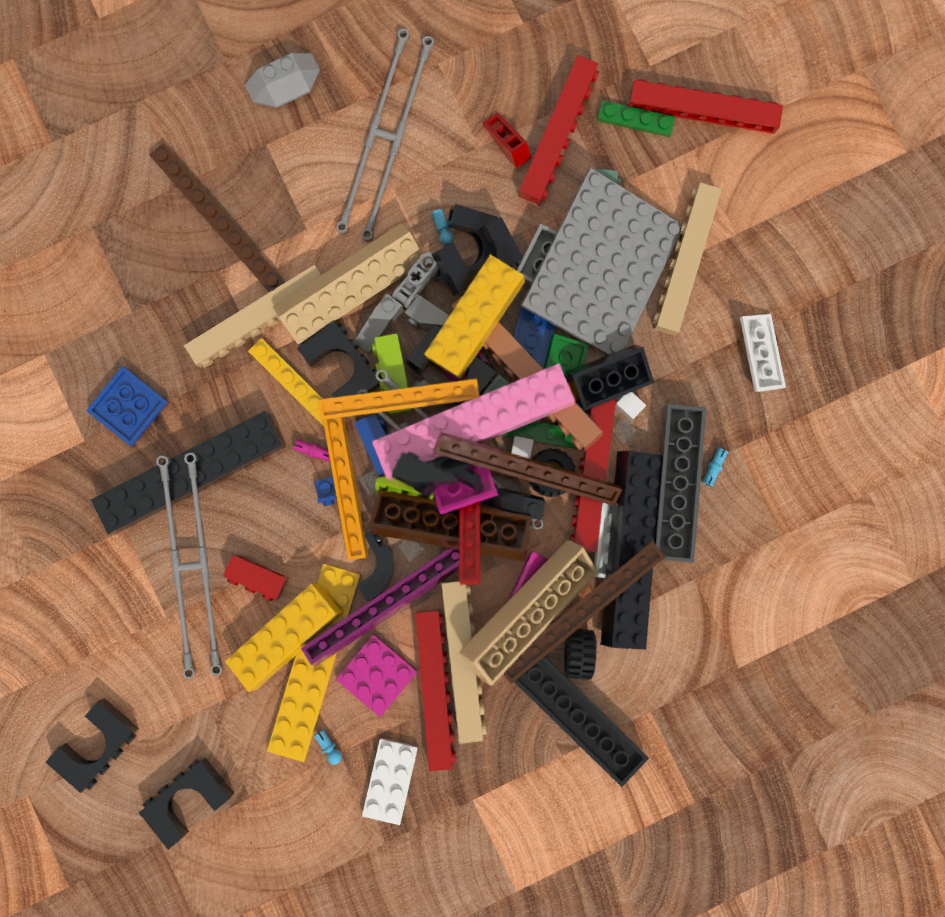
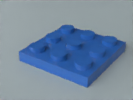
M122 366L86 411L133 447L169 402L126 367Z

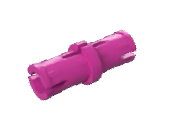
M300 439L296 440L295 444L297 445H294V451L305 453L311 458L316 457L330 463V457L325 455H329L328 449L319 447L316 443L310 444Z

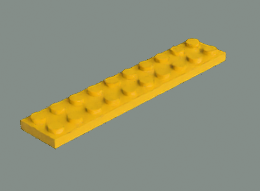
M323 564L317 584L321 585L343 614L318 636L349 616L361 574ZM302 650L295 656L267 752L305 762L337 653L317 667L309 663Z

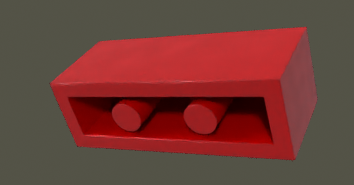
M237 554L232 555L223 574V577L228 578V583L236 586L239 583L245 586L244 589L251 593L257 591L263 594L262 597L269 601L280 598L289 578Z

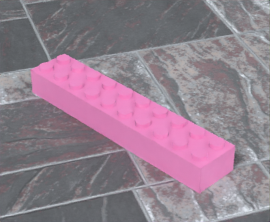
M557 364L372 442L386 478L392 481L394 478H392L391 473L402 452L406 454L412 452L419 456V460L425 463L427 460L432 461L446 457L435 454L433 451L440 432L481 444L575 405V400L561 367Z

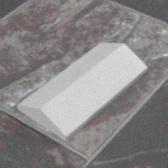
M771 314L740 317L754 391L766 392L786 388Z
M603 502L594 566L598 571L595 577L606 578L612 505Z

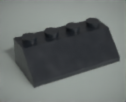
M639 345L630 346L566 372L571 390L583 411L654 383L644 347Z

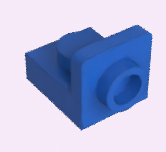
M333 477L314 481L318 503H323V506L335 504L334 500H337Z

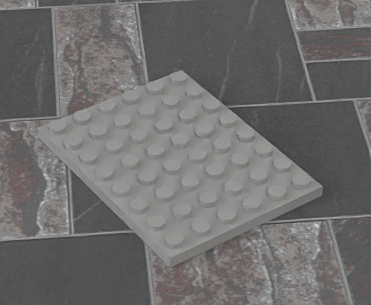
M589 168L520 306L606 355L623 350L680 236L682 224L599 172Z

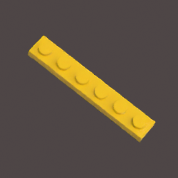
M261 338L248 352L324 426L323 420L320 419L318 399L323 398Z

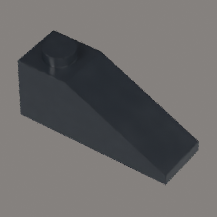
M496 487L497 496L482 501L483 505L509 513L532 516V519L541 520L546 502L540 496Z

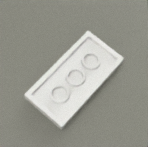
M380 738L362 817L400 825L418 746Z

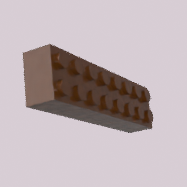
M379 490L369 527L374 535L459 550L460 508L440 514L437 502L434 499ZM480 507L481 554L525 562L533 527L532 516Z

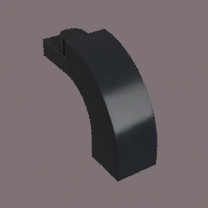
M449 457L431 461L438 465L437 468L442 471L447 469L454 472L459 482L480 493L484 488L481 482L482 478L473 472L469 463ZM439 485L412 486V488L429 499Z
M372 531L365 534L364 537L376 556V568L368 579L357 585L366 601L371 600L385 589L394 569V557L390 545L386 544L381 547L380 544L383 543L379 535L372 534Z

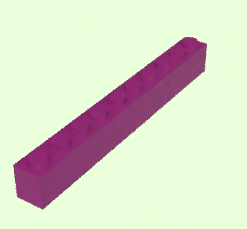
M447 549L303 646L301 650L309 663L317 667L459 570V550Z

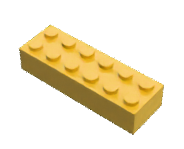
M490 255L435 337L425 356L461 379L525 283L524 275Z
M310 584L225 662L248 692L258 690L295 657L303 646L314 640L343 613L320 584Z

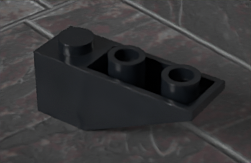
M402 452L391 473L392 478L409 486L457 485L458 478L455 477L456 474L447 469L442 471L437 468L438 465L428 460L425 463L419 460V456L412 452L407 454Z

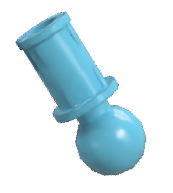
M443 210L433 211L431 215L437 228L436 232H441L439 236L441 244L449 245L453 243L454 235L447 230L449 227H446L447 221Z
M320 730L319 732L323 739L318 732L313 737L323 749L322 753H328V762L332 765L339 764L342 760V753L338 749L333 748L336 744L335 742L332 743L325 730Z

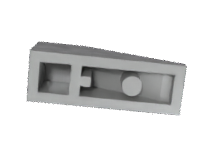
M386 294L354 340L356 345L369 354L373 349L372 344L375 343L374 338L383 336L403 311L402 304Z
M419 294L405 311L409 318L407 321L415 327L419 325L423 329L431 330L435 324L443 327L450 316Z

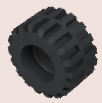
M548 448L541 450L532 458L543 463L556 462L561 468L573 472L576 469L573 459L565 451H560L561 449ZM528 481L532 489L542 496L556 497L565 493V491Z
M577 629L565 639L564 671L567 678L592 679L595 672L597 651L596 635L593 630Z

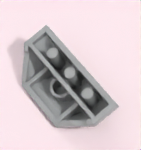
M291 53L257 69L247 81L245 87L253 103L278 108L310 93L320 73V69L312 53Z

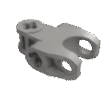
M431 252L424 253L409 270L405 280L396 288L392 295V298L404 304L406 309H408L418 294L427 288L437 274L438 266ZM428 264L432 265L430 268L425 267Z

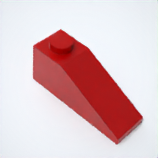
M498 112L482 122L505 157L515 168H518L532 158L527 142Z

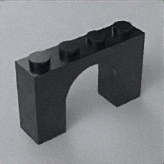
M455 204L450 208L446 227L466 232L474 238L478 246V256L474 264L468 267L480 271L490 256V250L479 229L498 219V217ZM438 268L435 282L447 285Z
M502 217L479 229L489 247L490 255L511 268L518 266L517 261L523 259ZM453 242L431 255L453 296L459 293L463 296L479 271L471 269L464 263Z
M334 321L298 347V351L310 366H313L332 352H344L352 357L355 367L353 376L346 384L332 393L333 397L355 395L362 389L367 390L369 393L380 386V381L376 378L377 371L375 369L371 371L368 367L369 360L364 354L359 355L356 351L359 347L353 339L348 340L345 334L347 331L341 323L337 326Z
M437 324L406 359L405 364L419 375L432 362L425 356V353L442 328ZM476 355L466 370L465 380L477 379L480 395L493 379L496 372L492 365L487 362L484 363ZM460 401V402H454V403H455L457 406H459V405H461V404H463V403H466V402H468V401Z
M105 698L97 701L84 716L105 737L106 747L102 757L98 760H87L65 743L59 746L45 762L79 793L86 789L90 791L98 782L96 778L108 771L111 767L109 763L113 759L119 758L124 752L122 750L124 745H129L136 738L135 733L139 729Z
M206 757L201 761L196 759L188 766L190 770L186 774L182 771L173 778L175 783L170 787L166 784L158 791L159 796L153 799V797H150L142 804L144 808L139 814L168 850L189 832L173 810V798L177 791L193 789L199 792L214 811L234 795V792Z

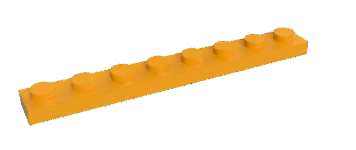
M477 379L318 399L320 419L323 420L468 401L478 398L479 391Z
M344 417L323 419L348 560L367 558L368 551Z

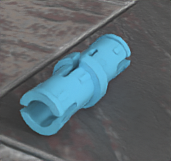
M717 447L712 461L707 465L708 469L702 480L703 484L706 483L710 487L714 486L713 484L718 473L722 472V465L729 453L728 451H723L724 449Z

